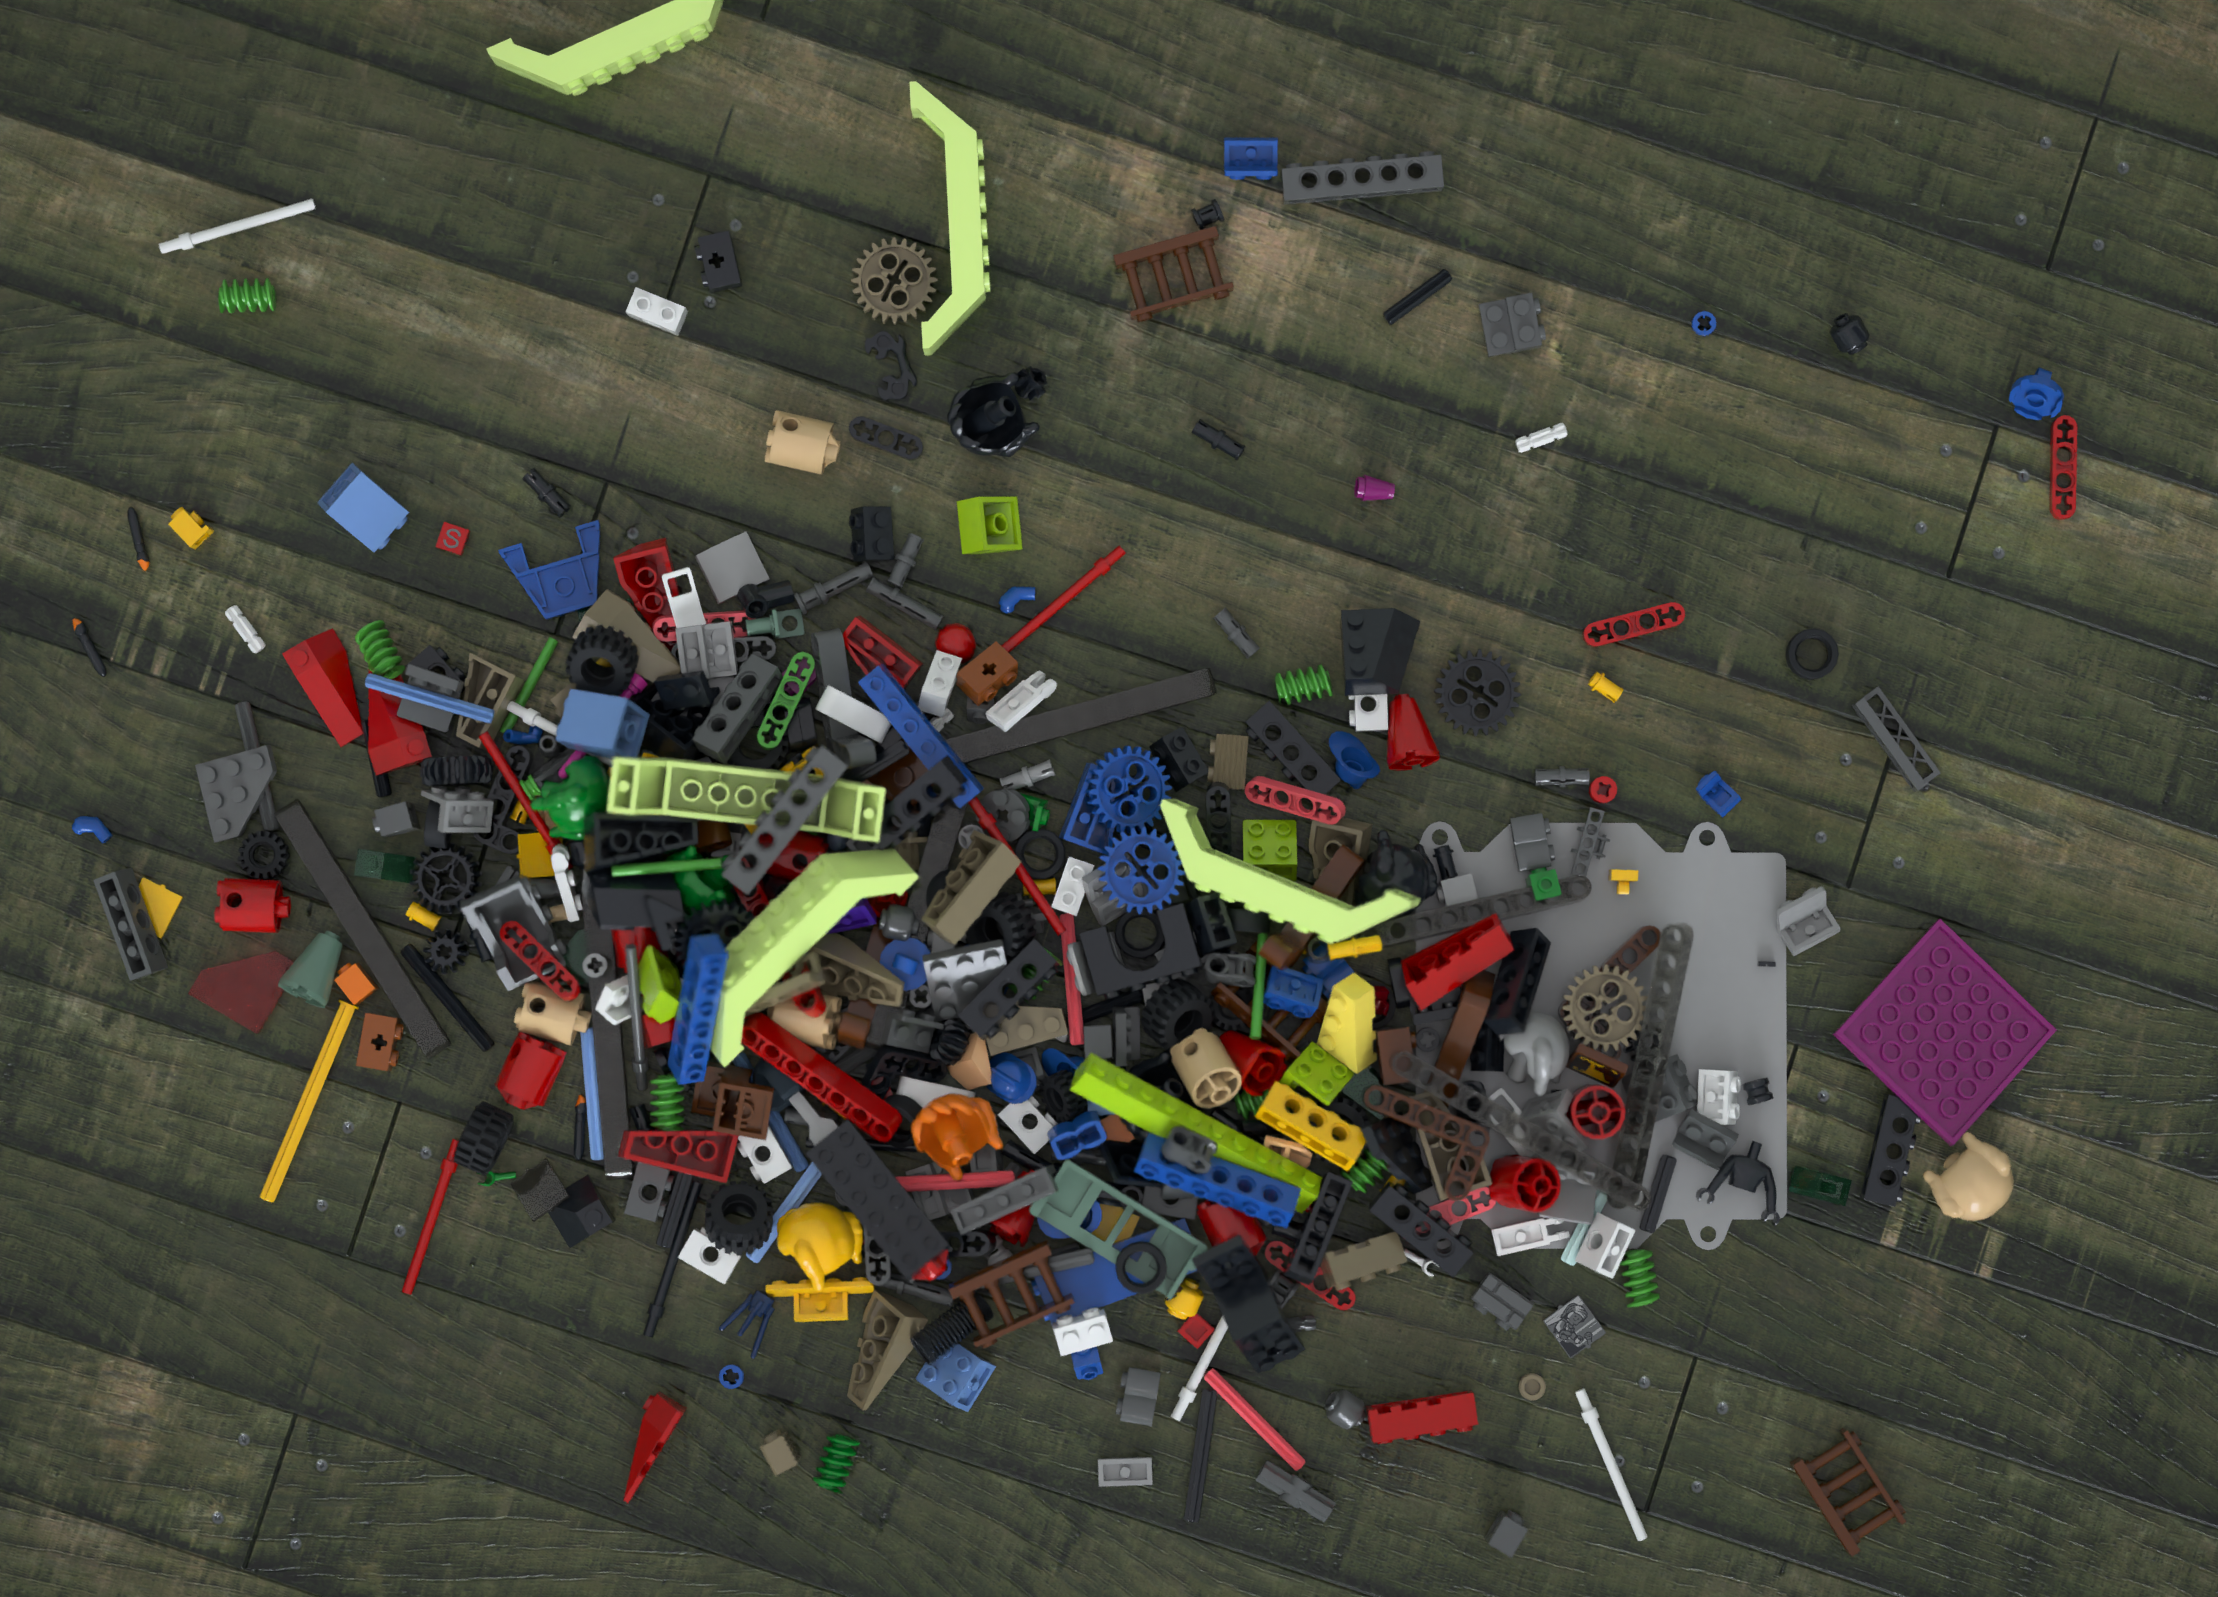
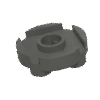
M996 789L988 793L981 800V804L987 813H991L997 821L995 824L1007 842L1021 837L1030 826L1028 813L1030 807L1024 796L1016 790ZM1007 810L1009 812L1007 815L1008 822L1000 818L999 811ZM985 830L984 832H985L989 837H991V836L989 835V833L987 832V830Z

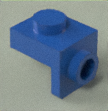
M1716 771L1702 777L1696 787L1700 798L1722 818L1742 800L1721 779Z
M1097 1346L1071 1353L1077 1379L1089 1380L1103 1374Z

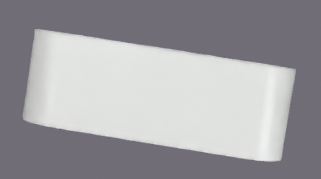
M827 685L815 708L881 744L892 725L884 714Z
M900 1076L896 1091L898 1095H905L915 1100L922 1108L933 1099L946 1094H962L974 1098L976 1092Z

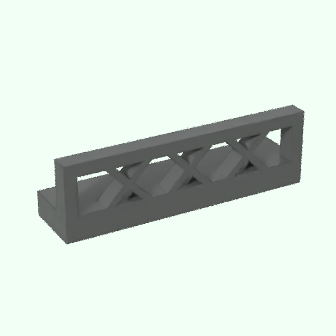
M1879 686L1851 705L1913 792L1922 789L1929 781L1941 773ZM1875 695L1883 703L1881 714L1875 713L1867 702ZM1886 709L1891 715H1885ZM1884 718L1896 721L1898 724L1897 735L1889 733L1883 724ZM1901 730L1907 737L1901 736ZM1900 740L1912 743L1914 746L1912 757L1906 756L1899 747ZM1917 752L1920 754L1922 759L1916 758ZM1915 762L1926 763L1932 773L1922 779L1915 769Z
M1050 1165L950 1210L960 1234L968 1233L1058 1192L1059 1190L1052 1174L1057 1172L1055 1166Z

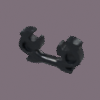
M881 331L872 338L866 339L865 350L867 354H870L872 349L875 348L879 352L875 356L876 360L887 358L889 351L894 352L901 375L899 379H896L893 375L882 378L884 383H888V388L883 390L879 387L878 393L885 402L888 400H902L907 396L909 381L912 382L913 387H916L917 378L911 369L906 353V342L901 334L898 335L899 342L897 343L889 333Z

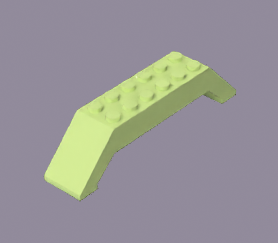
M673 0L550 56L515 45L511 38L487 48V51L497 66L566 95L572 93L573 96L587 91V86L594 83L601 85L612 79L611 76L616 73L626 74L636 69L635 65L643 61L646 63L656 61L661 57V53L668 50L676 52L684 48V43L694 39L697 42L707 38L709 32L714 29L723 0Z
M914 81L909 82L913 118H921L945 141L952 294L928 322H921L923 351L925 356L932 355L986 300V292H991L989 272L984 270V266H989L988 245L983 246V239H988L987 220L982 219V213H987L985 192L980 191V186H985L984 166H979V160H984L983 140L977 138V132L919 83Z
M613 757L607 812L631 815L662 814L756 825L754 822L763 811L768 813L774 806L771 800L780 789L785 792L791 784L787 780L793 772L675 758ZM808 774V778L813 782H819L824 776ZM838 778L799 830L823 832L855 840L879 842L886 788ZM802 789L795 790L791 795V799L795 803H803L807 798V793ZM779 811L774 819L778 824L785 825L790 821V814L786 811Z
M1175 798L1163 799L1160 805L1187 877L1190 881L1196 883L1195 888L1210 893V890L1220 893V898L1232 903L1241 901L1245 903L1244 908L1259 913V911L1270 913L1269 918L1277 922L1284 923V921H1290L1294 923L1293 928L1304 933H1309V931L1319 933L1318 938L1333 944L1334 941L1339 942L1340 940L1348 939L1419 905L1421 900L1401 890L1392 889L1387 890L1383 898L1357 908L1213 849L1198 819L1197 812L1199 808Z
M894 848L821 854L725 948L728 958L710 1047L724 1067L744 1049L741 1044L745 1011L850 908L863 897L897 893L900 896L919 878Z

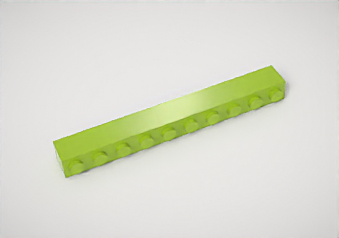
M1090 1053L1076 1069L1070 1090L1144 1130L1166 1139L1173 1128L1184 1127L1200 1136L1212 1139L1217 1144L1216 1153L1212 1156L1301 1188L1295 1208L1299 1213L1302 1214L1318 1197L1322 1181L1321 1176L1102 1058Z

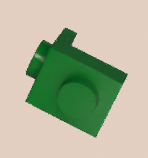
M1020 793L1027 800L1030 807L1028 812L1030 826H1033V831L1038 832L1043 825H1047L1049 820L1048 800Z
M1546 867L1532 870L1531 875L1525 879L1528 890H1533L1536 901L1561 895L1555 869L1547 871Z

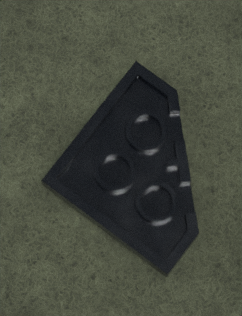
M1402 1111L1396 1113L1399 1116H1403ZM1387 1117L1361 1129L1371 1154L1377 1160L1383 1159L1387 1163V1170L1398 1180L1404 1179L1408 1182V1190L1413 1194L1433 1186L1430 1171L1424 1166L1420 1147L1414 1142L1409 1125Z

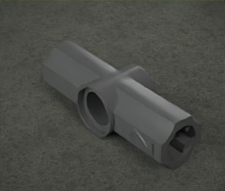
M1268 1460L1263 1464L1255 1478L1257 1482L1279 1494L1278 1497L1297 1509L1305 1510L1322 1522L1326 1521L1336 1504L1335 1501L1312 1488L1313 1486L1296 1474H1289Z

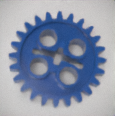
M1124 746L1123 752L1120 748H1113L1114 756L1110 752H1105L1104 757L1106 761L1096 760L1099 769H1090V772L1095 775L1094 779L1086 780V782L1093 785L1091 789L1085 791V793L1093 794V798L1087 801L1088 804L1096 805L1091 813H1101L1098 822L1104 823L1108 821L1107 828L1113 829L1116 826L1117 832H1124L1126 828L1127 833H1131V828L1133 827L1141 831L1144 824L1148 827H1153L1152 818L1162 819L1158 812L1162 810L1160 806L1162 800L1171 799V797L1165 795V791L1172 789V786L1165 785L1164 782L1170 778V775H1162L1161 773L1166 766H1157L1159 757L1150 758L1151 751L1145 750L1141 754V747H1134L1132 751L1130 746ZM1132 764L1137 769V773L1133 778L1129 775V768ZM1145 776L1148 777L1145 782L1139 783ZM1110 779H1113L1115 789L1110 793L1107 789V783ZM1127 785H1136L1130 788V794H1122L1129 789ZM1145 787H1148L1150 789V797L1145 801L1142 792ZM1119 796L1117 799L1113 801L1112 804L1110 803V800L1113 797ZM1126 801L1129 805V811L1126 815H1123L1121 805Z
M1134 827L1131 828V836H1127L1122 831L1121 841L1113 837L1112 841L1115 846L1113 848L1109 846L1104 847L1109 852V855L1100 856V859L1105 861L1106 865L1098 867V870L1105 872V875L1100 877L1099 881H1107L1108 883L1102 890H1111L1113 892L1109 900L1111 901L1117 897L1119 899L1118 908L1124 903L1128 904L1127 912H1130L1133 906L1137 907L1138 914H1141L1143 907H1147L1148 912L1151 914L1152 906L1155 904L1162 910L1161 901L1165 900L1171 904L1172 902L1168 895L1170 893L1178 895V891L1174 888L1175 885L1184 884L1181 880L1177 879L1179 875H1184L1185 871L1178 869V866L1182 865V861L1176 860V856L1179 855L1178 851H1172L1171 849L1174 845V840L1166 844L1164 842L1166 839L1165 833L1158 838L1156 837V829H1153L1151 834L1148 835L1145 827L1142 828L1141 834H1137ZM1139 844H1146L1150 847L1151 853L1148 858L1139 859L1135 855V848ZM1125 852H1129L1141 866L1148 865L1149 868L1146 871L1159 885L1158 889H1154L1144 876L1140 875L1137 877L1135 875L1137 869L1126 858ZM1119 862L1129 864L1131 871L1128 876L1119 877L1115 873V866ZM1158 864H1164L1168 867L1169 873L1164 879H1157L1153 875V868ZM1138 882L1146 883L1149 888L1147 895L1144 897H1137L1133 893V886Z

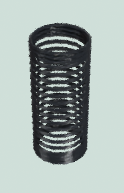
M975 1291L973 1294L985 1321L989 1322V1320L994 1318V1314L985 1299ZM962 1299L958 1301V1304H954V1307H950V1310H947L946 1313L943 1312L942 1316L939 1315V1318H935V1321H931V1324H927V1327H924L923 1330L920 1329L919 1333L916 1332L913 1337L911 1336L910 1340L921 1358L931 1365L934 1361L936 1362V1359H939V1355L943 1356V1353H947V1350L950 1351V1347L954 1348V1344L958 1345V1341L962 1342V1338L966 1339V1336H969L970 1333L973 1334V1330L977 1331V1328Z

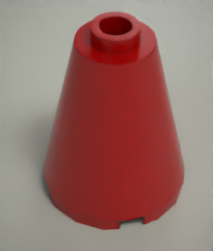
M1400 694L1393 697V701L1389 703L1387 764L1389 769L1407 771L1412 770L1413 765L1420 764L1422 768L1434 764L1440 759L1439 750L1415 698L1409 697L1408 694Z
M1230 1030L1220 1036L1219 1039L1242 1078L1241 1087L1244 1091L1252 1096H1262L1261 1092L1267 1089L1270 1090L1275 1081L1280 1082L1287 1068V1065L1284 1064L1286 1056L1280 1049L1262 1041L1251 1039L1249 1036L1237 1031Z
M1031 1169L1029 1172L1022 1171L1015 1180L1035 1171ZM1033 1203L990 1222L991 1228L989 1231L995 1235L999 1234L1002 1239L1016 1245L1019 1241L1020 1247H1024L1028 1241L1035 1216L1030 1213V1207Z

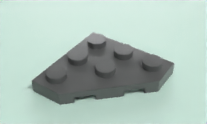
M265 745L195 765L214 843L243 836L247 828L246 824L262 801L269 781L273 780L277 773L271 745Z
M1002 939L922 955L936 1022L960 1018L958 1014L1007 967Z

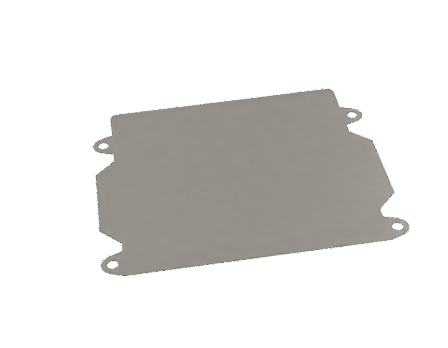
M1441 821L1429 825L1424 831L1419 844L1424 847L1425 853L1434 866L1438 887H1440L1439 881L1442 880L1437 859L1433 857V854H1435L1434 848L1449 845L1450 849L1454 851L1451 854L1458 876L1472 873L1478 899L1445 907L1444 902L1439 903L1437 893L1435 892L1432 897L1423 901L1416 909V953L1497 913L1509 936L1511 931L1538 928L1551 942V946L1531 1011L1545 1013L1554 1017L1563 1025L1565 1031H1567V1026L1560 1019L1558 1008L1565 1000L1562 998L1563 995H1570L1572 993L1567 988V985H1577L1573 977L1577 976L1583 979L1582 970L1592 974V966L1600 967L1639 928L1650 925L1659 929L1662 935L1661 943L1627 977L1629 980L1637 977L1638 979L1634 984L1635 987H1645L1639 994L1640 996H1648V999L1643 1001L1642 1005L1650 1007V1010L1642 1011V1015L1651 1021L1650 1030L1655 1024H1660L1661 1027L1656 1034L1667 1033V1036L1660 1039V1042L1668 1043V1047H1659L1658 1049L1665 1056L1661 1058L1654 1054L1655 1064L1678 1054L1679 1059L1686 1066L1688 1080L1697 1092V1101L1699 1069L1738 1071V1077L1741 1079V1089L1737 1093L1740 1115L1735 1125L1723 1126L1739 1135L1724 1161L1730 1155L1747 1156L1752 1141L1761 1143L1762 1147L1758 1160L1768 1165L1772 1170L1776 1186V1212L1779 1214L1780 1219L1783 1218L1787 1213L1786 944L1777 931L1776 912L1779 906L1786 902V860L1784 856L1780 853H1731L1722 830L1710 822L1701 823L1693 829L1683 852H1665L1637 823H1601L1598 836L1602 837L1605 834L1607 835L1606 838L1610 839V842H1605L1602 853L1606 857H1600L1599 860L1596 859V855L1592 854L1586 878L1571 874L1577 854L1571 852V849L1578 850L1583 831H1578L1577 828H1584L1585 823H1549L1551 834H1546L1548 845L1553 844L1555 860L1551 861V867L1546 868L1547 871L1556 870L1561 895L1536 901L1533 890H1528L1525 881L1531 875L1532 870L1518 871L1510 824L1481 852H1464L1457 833L1451 825ZM1591 824L1588 826L1589 830L1595 831V825ZM1444 830L1448 835L1447 842L1443 845L1435 844L1432 840L1434 831ZM1704 830H1710L1715 835V841L1709 846L1703 845L1699 840V836ZM1586 837L1583 840V845L1586 848H1590L1593 845V840ZM1599 839L1596 840L1594 852H1597L1598 846L1600 843ZM1580 855L1581 860H1587L1586 856ZM1578 863L1576 871L1582 874L1585 865ZM1609 870H1638V881H1629L1628 895L1617 894V881H1608ZM1651 930L1643 932L1641 937L1643 943L1646 945L1653 944L1655 941L1654 933ZM1628 948L1624 950L1622 958L1624 962L1631 964L1635 961L1636 954L1632 949ZM1502 959L1484 969L1495 974L1494 984ZM1758 961L1776 962V967H1767V964L1765 967L1758 966ZM1609 967V972H1612L1613 968ZM1615 987L1607 995V997L1611 998L1612 996L1616 995L1617 987ZM1622 995L1618 1000L1620 1002L1624 1001L1626 995ZM1584 996L1588 1001H1593L1591 996ZM1623 1005L1630 1012V1009ZM1564 1010L1565 1016L1569 1014L1567 1010ZM1595 1011L1591 1014L1593 1015V1017H1595L1600 1013L1598 1011ZM1452 1019L1416 1025V1034L1422 1028H1432L1437 1031L1440 1037L1439 1045L1433 1051L1426 1052L1418 1047L1416 1048V1058L1419 1060L1420 1075H1416V1095L1424 1093ZM1597 1020L1605 1029H1607L1599 1020ZM1640 1021L1642 1027L1644 1028L1645 1021ZM1571 1030L1567 1031L1571 1038L1569 1056L1579 1044H1582L1579 1038L1576 1040L1573 1038L1574 1033ZM1429 1032L1423 1033L1424 1038L1420 1039V1043L1422 1046L1426 1044V1048L1431 1047V1041L1435 1040L1433 1034L1429 1035ZM1645 1035L1644 1039H1639V1045H1643L1642 1050H1646V1046H1651L1652 1040H1647L1648 1035ZM1619 1042L1622 1053L1618 1060L1629 1066L1624 1076L1654 1065L1650 1063L1648 1056L1645 1065H1640V1055L1634 1062L1631 1061L1630 1057L1634 1051L1624 1053L1623 1049L1626 1047ZM1505 1044L1503 1072L1471 1071L1469 1055L1458 1082H1482L1487 1098L1502 1088L1521 1111H1523L1529 1099L1540 1097L1534 1092V1080L1529 1074L1526 1077L1525 1083H1516L1508 1078L1506 1072L1509 1071L1514 1058L1508 1053ZM1611 1044L1609 1045L1607 1052H1603V1049L1601 1050L1602 1053L1610 1057H1613V1055L1615 1054V1050L1613 1049ZM1565 1068L1561 1073L1559 1083L1555 1084L1551 1080L1548 1081L1544 1095L1551 1094V1089H1568L1571 1093H1574L1578 1088L1586 1085H1602L1614 1090L1623 1101L1625 1119L1621 1128L1613 1136L1605 1139H1591L1582 1135L1589 1143L1587 1149L1558 1157L1602 1164L1596 1190L1606 1194L1608 1200L1601 1214L1636 1230L1627 1249H1637L1652 1234L1641 1230L1640 1224L1662 1155L1672 1156L1677 1159L1656 1229L1666 1219H1684L1694 1243L1702 1249L1711 1250L1719 1247L1724 1241L1732 1219L1761 1220V1214L1766 1210V1193L1763 1181L1757 1187L1756 1192L1753 1193L1729 1185V1174L1714 1193L1715 1199L1713 1203L1707 1204L1708 1192L1702 1195L1700 1201L1697 1200V1191L1700 1188H1707L1719 1170L1672 1146L1679 1126L1691 1109L1697 1112V1105L1647 1126H1641L1623 1087L1622 1079L1614 1088H1611L1569 1068ZM1768 1077V1089L1773 1093L1774 1098L1758 1104L1748 1105V1094L1743 1089L1742 1084ZM1454 1092L1448 1110L1452 1115L1456 1116ZM1500 1095L1488 1105L1489 1113L1498 1123L1514 1111V1108L1503 1095ZM1487 1117L1486 1122L1479 1125L1490 1128L1489 1144L1483 1156L1490 1175L1493 1162L1496 1159L1503 1158L1506 1155L1519 1154ZM1416 1129V1143L1420 1147L1421 1158L1424 1163V1166L1428 1168L1425 1155L1422 1149V1145L1419 1139V1135ZM1473 1131L1469 1136V1140L1474 1146H1480L1484 1141V1137L1475 1134V1131ZM1538 1150L1531 1156L1546 1161L1548 1159L1541 1150ZM1434 1185L1416 1193V1201L1419 1199L1427 1206L1441 1202L1438 1200ZM1481 1191L1480 1198L1472 1200V1195L1466 1198L1471 1204L1472 1211H1475L1477 1208L1474 1204L1482 1202L1486 1206L1489 1204L1488 1199L1491 1197L1489 1194ZM1455 1201L1451 1209L1453 1214L1461 1216L1466 1212L1467 1206L1463 1201ZM1496 1201L1492 1209L1467 1219H1481L1490 1229H1495L1542 1217L1539 1216V1212L1508 1208ZM1437 1210L1429 1212L1435 1218L1441 1216V1213ZM1769 1214L1767 1220H1773L1774 1215ZM1464 1220L1452 1224L1450 1230L1458 1235ZM1563 1221L1560 1224L1547 1225L1548 1235L1559 1231H1569L1570 1237L1531 1249H1565L1578 1223ZM1423 1222L1418 1223L1422 1231L1427 1229ZM1710 1226L1716 1231V1237L1711 1242L1703 1241L1700 1236L1702 1228ZM1446 1238L1444 1241H1438L1436 1245L1440 1249H1445L1451 1246V1241Z

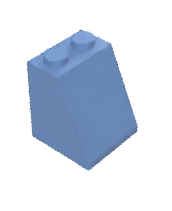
M353 463L349 465L317 502L329 516L372 552H375L377 549L381 550L387 545L390 540L389 535L395 528L398 530L405 524L408 519L406 516L409 513L399 502Z
M570 689L569 695L564 702V713L561 723H559L556 730V741L567 748L613 760V757H638L650 714L627 698Z

